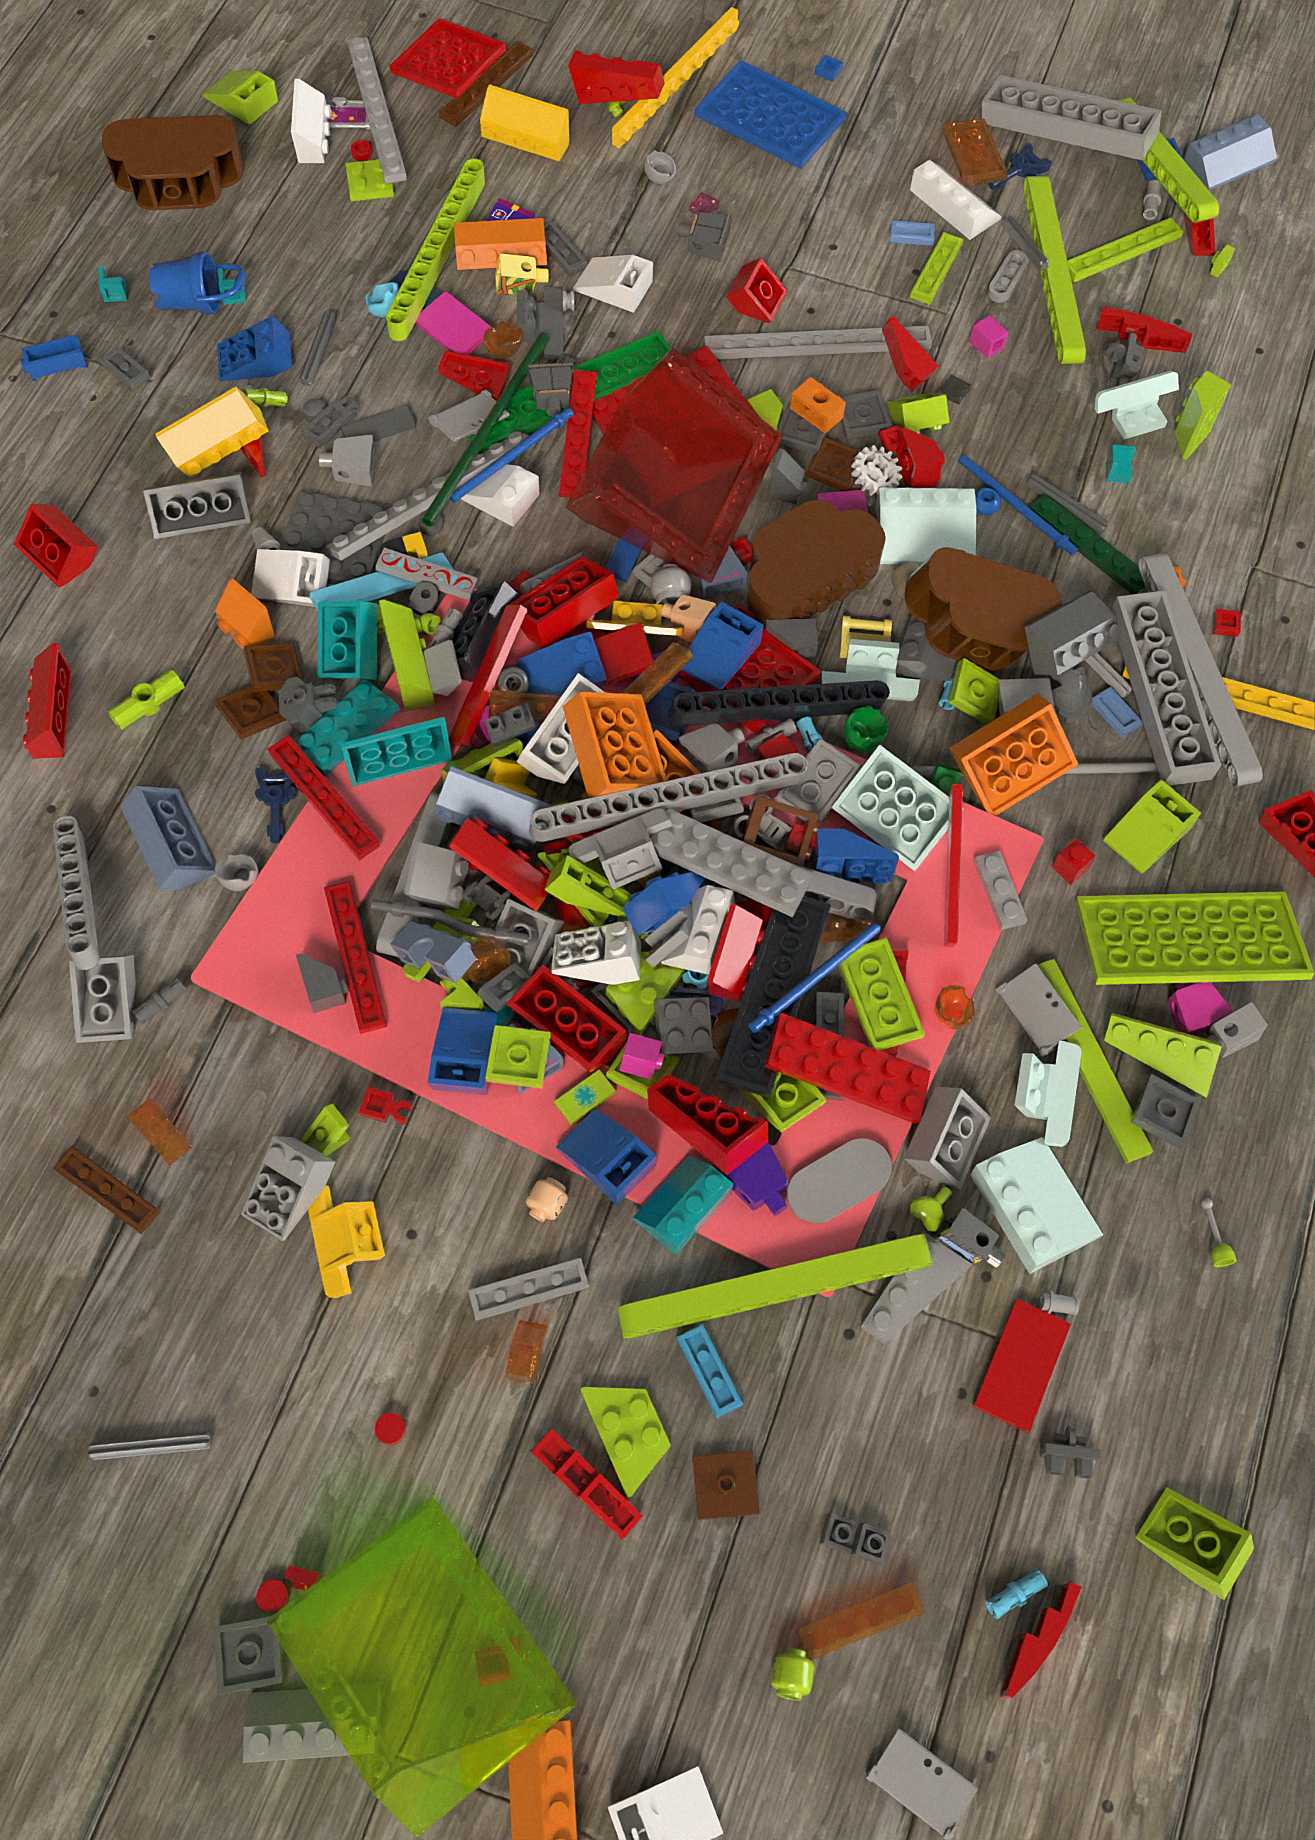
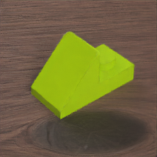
M441 977L440 984L449 994L440 1002L441 1010L444 1007L485 1011L483 1000L462 978L455 983Z
M333 1104L325 1106L300 1141L328 1156L350 1139V1136L345 1131L349 1124Z

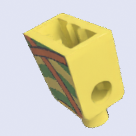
M500 254L495 272L497 295L517 294V291L521 289H526L527 293H532L536 282L548 283V269L536 268L534 257Z

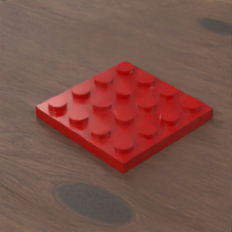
M438 18L389 65L390 72L458 99L506 51L505 42Z
M763 628L760 645L722 690L811 685L819 678L821 670ZM680 669L679 676L700 692L717 691ZM769 720L741 723L756 733Z

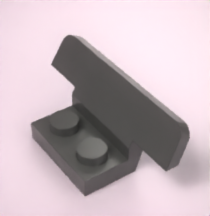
M544 286V302L535 303L534 298L529 296L526 289L518 290L517 327L526 343H534L541 332L549 335L550 340L544 348L546 359H559L563 356V292L559 288Z

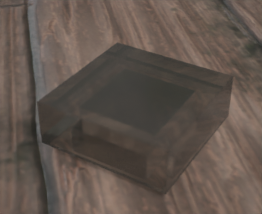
M951 375L940 389L939 394H946L948 400L959 405L970 391L971 384Z

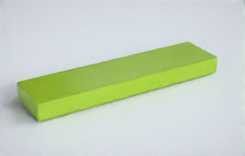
M943 232L916 281L910 298L931 305L959 253L964 239Z

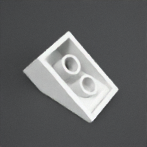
M507 464L463 496L461 500L514 527L540 495L539 477L520 466Z

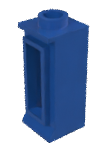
M77 335L21 348L24 358L20 359L24 373L29 372L32 381H35L34 378L78 367L87 368Z

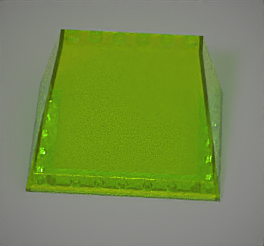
M435 1498L425 1503L267 1620L372 1793L416 1838L420 1837L578 1705Z

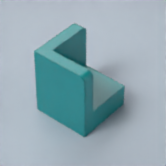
M99 266V288L104 302L127 300L126 277L108 278L104 266Z
M218 268L219 289L222 294L233 288L235 279L226 280L223 268ZM245 282L241 290L231 297L223 299V303L246 302Z
M1112 445L1106 461V482L1130 483L1132 479L1131 462L1136 452L1135 446Z

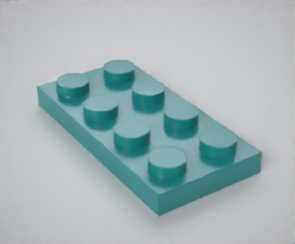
M364 679L337 703L335 709L328 711L294 742L323 775L327 776L345 760L340 743L371 736L394 716L400 708L395 701Z

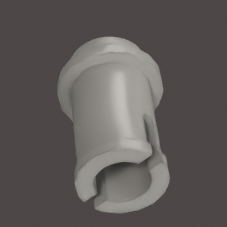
M1048 1290L1047 1293L1042 1292L1040 1296V1309L1045 1310L1049 1314L1053 1311L1076 1316L1079 1310V1298L1057 1295L1053 1291Z

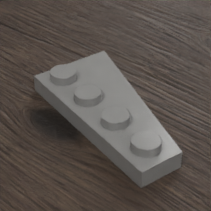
M924 1231L922 1234L926 1236L934 1264L922 1269L894 1275L861 1325L862 1329L884 1344L972 1266L970 1262Z

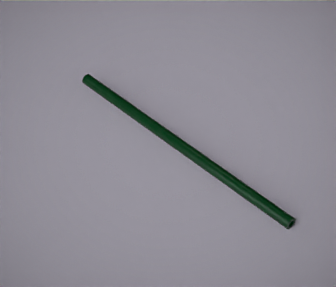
M541 332L422 517L421 521L425 526L431 527L528 375V365L535 364L549 342L550 337L548 334Z

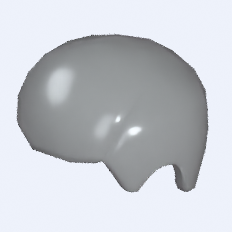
M654 150L650 155L647 154L644 172L653 183L665 184L675 176L676 164L668 154Z
M229 854L223 863L216 862L214 874L224 888L230 891H242L251 886L257 879L258 866L251 856Z

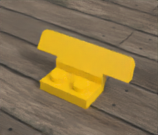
M614 601L612 621L587 619L586 623L587 628L606 629L615 632L641 622L645 634L648 635L684 634V627L661 625L663 605Z
M325 1186L308 1209L325 1294L331 1298H338L351 1294L346 1266L354 1261L380 1260L385 1256L373 1201L345 1202L333 1207L330 1188Z

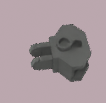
M297 676L289 678L279 691V712L295 730L303 734L319 718L324 716L323 712L337 707L336 699L330 697L336 694V686L325 684L314 687L312 683L306 684Z

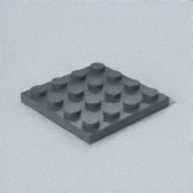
M299 491L280 544L281 547L279 548L280 550L324 554L330 559L328 584L336 585L374 573L385 535L341 561L330 555L326 546L332 543L333 539L337 536L349 533L356 525L369 521L376 513L386 511L391 507Z

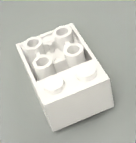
M635 255L594 257L578 279L573 290L634 313L653 282V262Z
M257 549L251 594L259 600L315 607L310 600V592L326 588L330 559L324 554Z
M630 921L555 934L552 974L612 985L640 980L641 941Z
M699 1766L608 1806L619 1840H711L723 1834Z

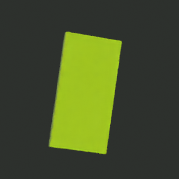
M887 938L865 943L838 965L869 1047L880 1051L924 1038V1030Z

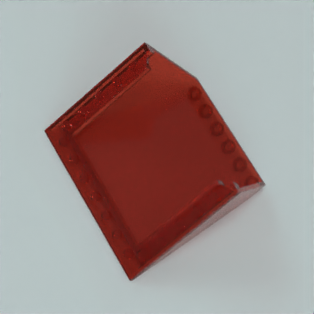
M672 347L622 400L565 508L584 522L670 564L678 565L679 568L711 583L783 435Z

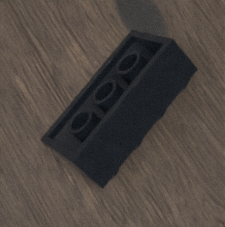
M505 581L474 591L462 614V619L455 628V635L453 639H450L453 641L462 680L474 681L506 606L521 597Z

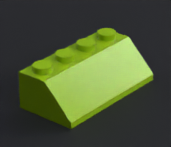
M379 600L384 628L405 711L435 705L433 695L438 693H434L431 689L426 661L423 656L426 645L424 638L419 639L418 633H422L419 618L413 617L412 609L387 600Z

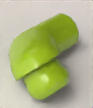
M626 101L608 102L609 112H612L613 116L617 118L623 113V109L620 106Z

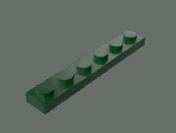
M1046 493L1029 507L1061 535H1067L1069 541L1078 548L1077 552L1130 594H1141L1147 590L1141 577L1139 566Z

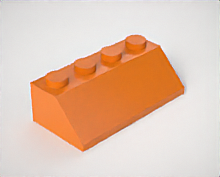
M543 218L454 223L457 270L497 268L500 254L534 257L536 266L547 265Z
M571 1721L507 1727L512 1840H578Z

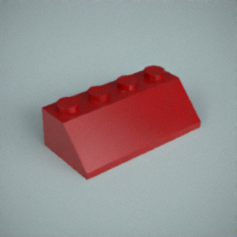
M581 556L509 605H522L527 609L520 628L529 640L545 648L619 598L614 574Z
M52 643L34 658L33 668L29 672L32 685L31 690L27 692L29 712L25 713L27 734L23 735V745L25 749H28L33 759L62 758L65 753L72 670L58 643Z
M467 817L448 842L449 847L537 911L549 893L545 891L550 872L541 865L537 868L529 863L531 858L520 849L514 852L507 847L510 842L500 834L496 833L495 836H492L486 831L488 826L477 817L473 820Z
M544 965L506 1003L509 1008L538 1031L550 1032V1041L590 1073L607 1064L627 1042V1031L556 974H552V971Z

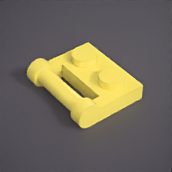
M843 615L840 658H847L849 639L891 642L892 620L851 619L850 616ZM849 628L883 631V635L849 632Z

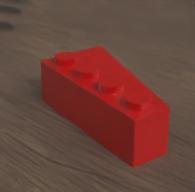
M575 50L568 64L579 104L658 99L665 84L661 67L658 63L639 60L629 62L622 60L621 57L613 56V59L601 57V54L592 53V55H585L582 51Z
M1309 790L1265 809L1259 824L1315 878V794L1312 790Z
M666 1074L647 1089L649 1111L727 1175L768 1143L767 1120L760 1117L755 1119L747 1115L746 1110L737 1106L734 1109L722 1103L721 1098L714 1095L707 1096L699 1092V1088L670 1074Z

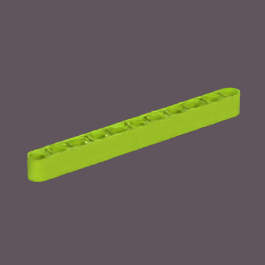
M469 159L465 162L386 315L388 334L394 341H403L409 336L455 245L454 223L467 221L485 186L484 164L479 159Z
M1026 176L1024 180V196L1033 240L1049 260V267L1046 270L1040 271L1058 361L1059 364H1083L1086 357V347L1049 176Z
M919 1234L629 1303L618 1307L617 1312L623 1338L628 1339L922 1269L934 1263L925 1234Z

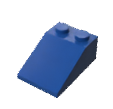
M591 632L564 639L517 660L518 667L528 677L529 686L527 693L532 708L558 701L578 673L598 688L604 687L607 680Z

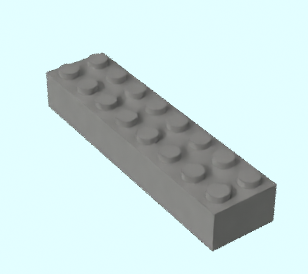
M999 75L982 101V124L1143 160L1159 134L1162 110Z
M1166 591L1118 596L1111 609L1117 616L1121 639L1118 642L1160 779L1169 786L1212 780L1221 767V762Z

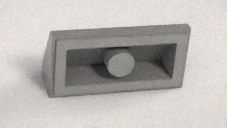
M447 640L424 651L431 689L434 693L446 696L462 682L452 640Z

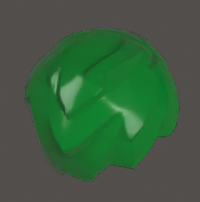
M865 706L855 709L847 716L844 722V734L850 750L864 753L866 751H874L875 747L887 736L889 725L885 724L886 717L880 714V710H874L872 706Z

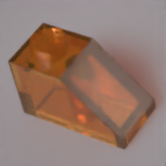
M151 1098L127 1116L169 1166L192 1148Z
M519 1320L506 1368L508 1380L537 1385L548 1325Z

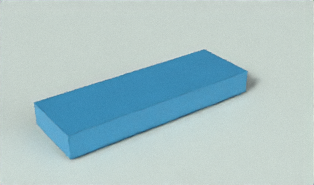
M703 1323L676 1336L715 1418L717 1419L743 1406V1402Z

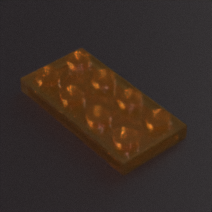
M985 118L943 125V135L964 186H975L1007 180L1008 172Z

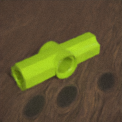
M170 669L149 684L141 683L135 686L130 697L107 712L115 725L123 730L144 715L152 716L156 714L161 707L160 704L184 689V684L178 675Z

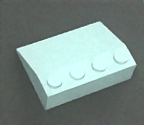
M879 488L876 501V520L883 528L886 536L880 564H902L906 562L923 564L937 549L943 547L960 549L976 555L975 489Z
M881 745L878 746L831 807L885 849L898 854L899 859L914 871L948 830L949 797Z
M1043 1137L1001 1152L977 1164L970 1174L1029 1274L1103 1236L1049 1146L1044 1143Z

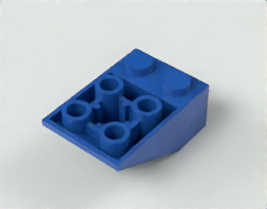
M273 316L217 344L220 381L272 377L292 367L289 331Z
M721 601L704 622L680 661L678 668L717 691H721L760 645L764 625Z
M817 829L813 848V870L854 883L873 882L875 884H885L892 882L899 860L898 854L845 829Z
M690 870L682 875H679L677 872L664 879L658 876L646 883L647 888L631 895V901L623 907V910L637 936L656 931L689 905L705 877Z
M443 1007L431 1055L428 1084L431 1089L482 1095L488 1094L489 1082H486L485 1077L498 1013Z
M596 1108L556 1146L558 1151L616 1205L656 1167L657 1155L638 1137Z

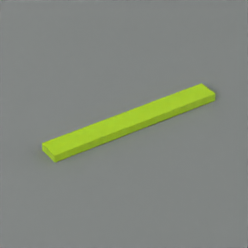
M1055 959L1038 964L1041 971L1082 1027L1064 1041L1076 1044L1081 1048L1079 1072L1125 1163L1127 1164L1152 1154L1153 1149L1142 1128L1131 1123L1134 1112Z

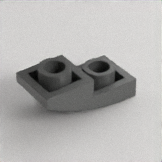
M828 1513L819 1544L882 1565L885 1561L891 1533L865 1523H857L834 1513Z

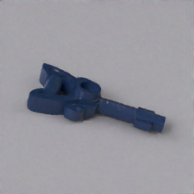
M1029 143L1024 146L1020 154L1013 153L1011 155V169L1001 175L996 174L991 177L988 186L993 190L996 187H1003L1008 180L1016 175L1026 177L1047 172L1052 165V161L1038 158L1033 153V146Z
M256 768L255 776L260 787L255 791L256 799L263 801L266 806H271L270 825H267V836H270L271 843H280L281 836H284V825L281 824V806L288 804L289 799L297 797L295 784L285 773L267 774L263 769ZM268 784H284L282 786H268Z

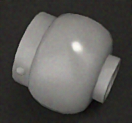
M667 564L661 566L660 570L656 571L651 578L650 588L652 596L659 605L664 606L665 603L675 605L680 596L690 595V576L685 570L679 568L678 565Z

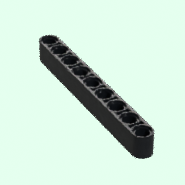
M873 680L681 693L675 696L668 712V718L676 726L846 715L857 708L872 706L874 710H880L889 697L890 689L886 683Z

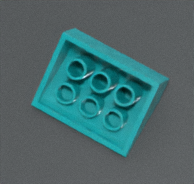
M444 717L340 743L352 787L452 761Z

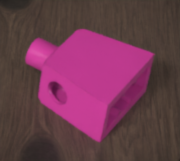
M1199 982L1196 984L1174 983L1178 990L1168 1000V1006L1177 1031L1193 1036L1208 1032L1214 1023L1233 1013V1010L1211 982Z

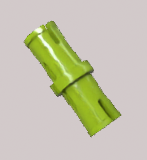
M267 388L256 390L241 389L253 403L258 404L260 407H267L268 405L286 406L287 394L283 391H269Z

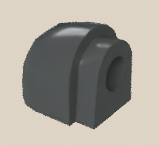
M430 582L419 583L409 597L410 603L408 606L420 615L432 613L438 601L436 587Z

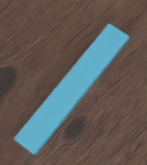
M443 553L421 559L454 570ZM379 571L310 592V600L318 611V602H368L416 587L418 584Z

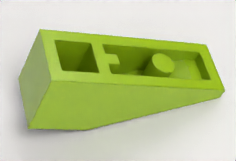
M568 855L551 870L545 887V891L567 904L623 918L627 917L623 907L631 901L630 896L632 895L621 887L612 890L608 879Z

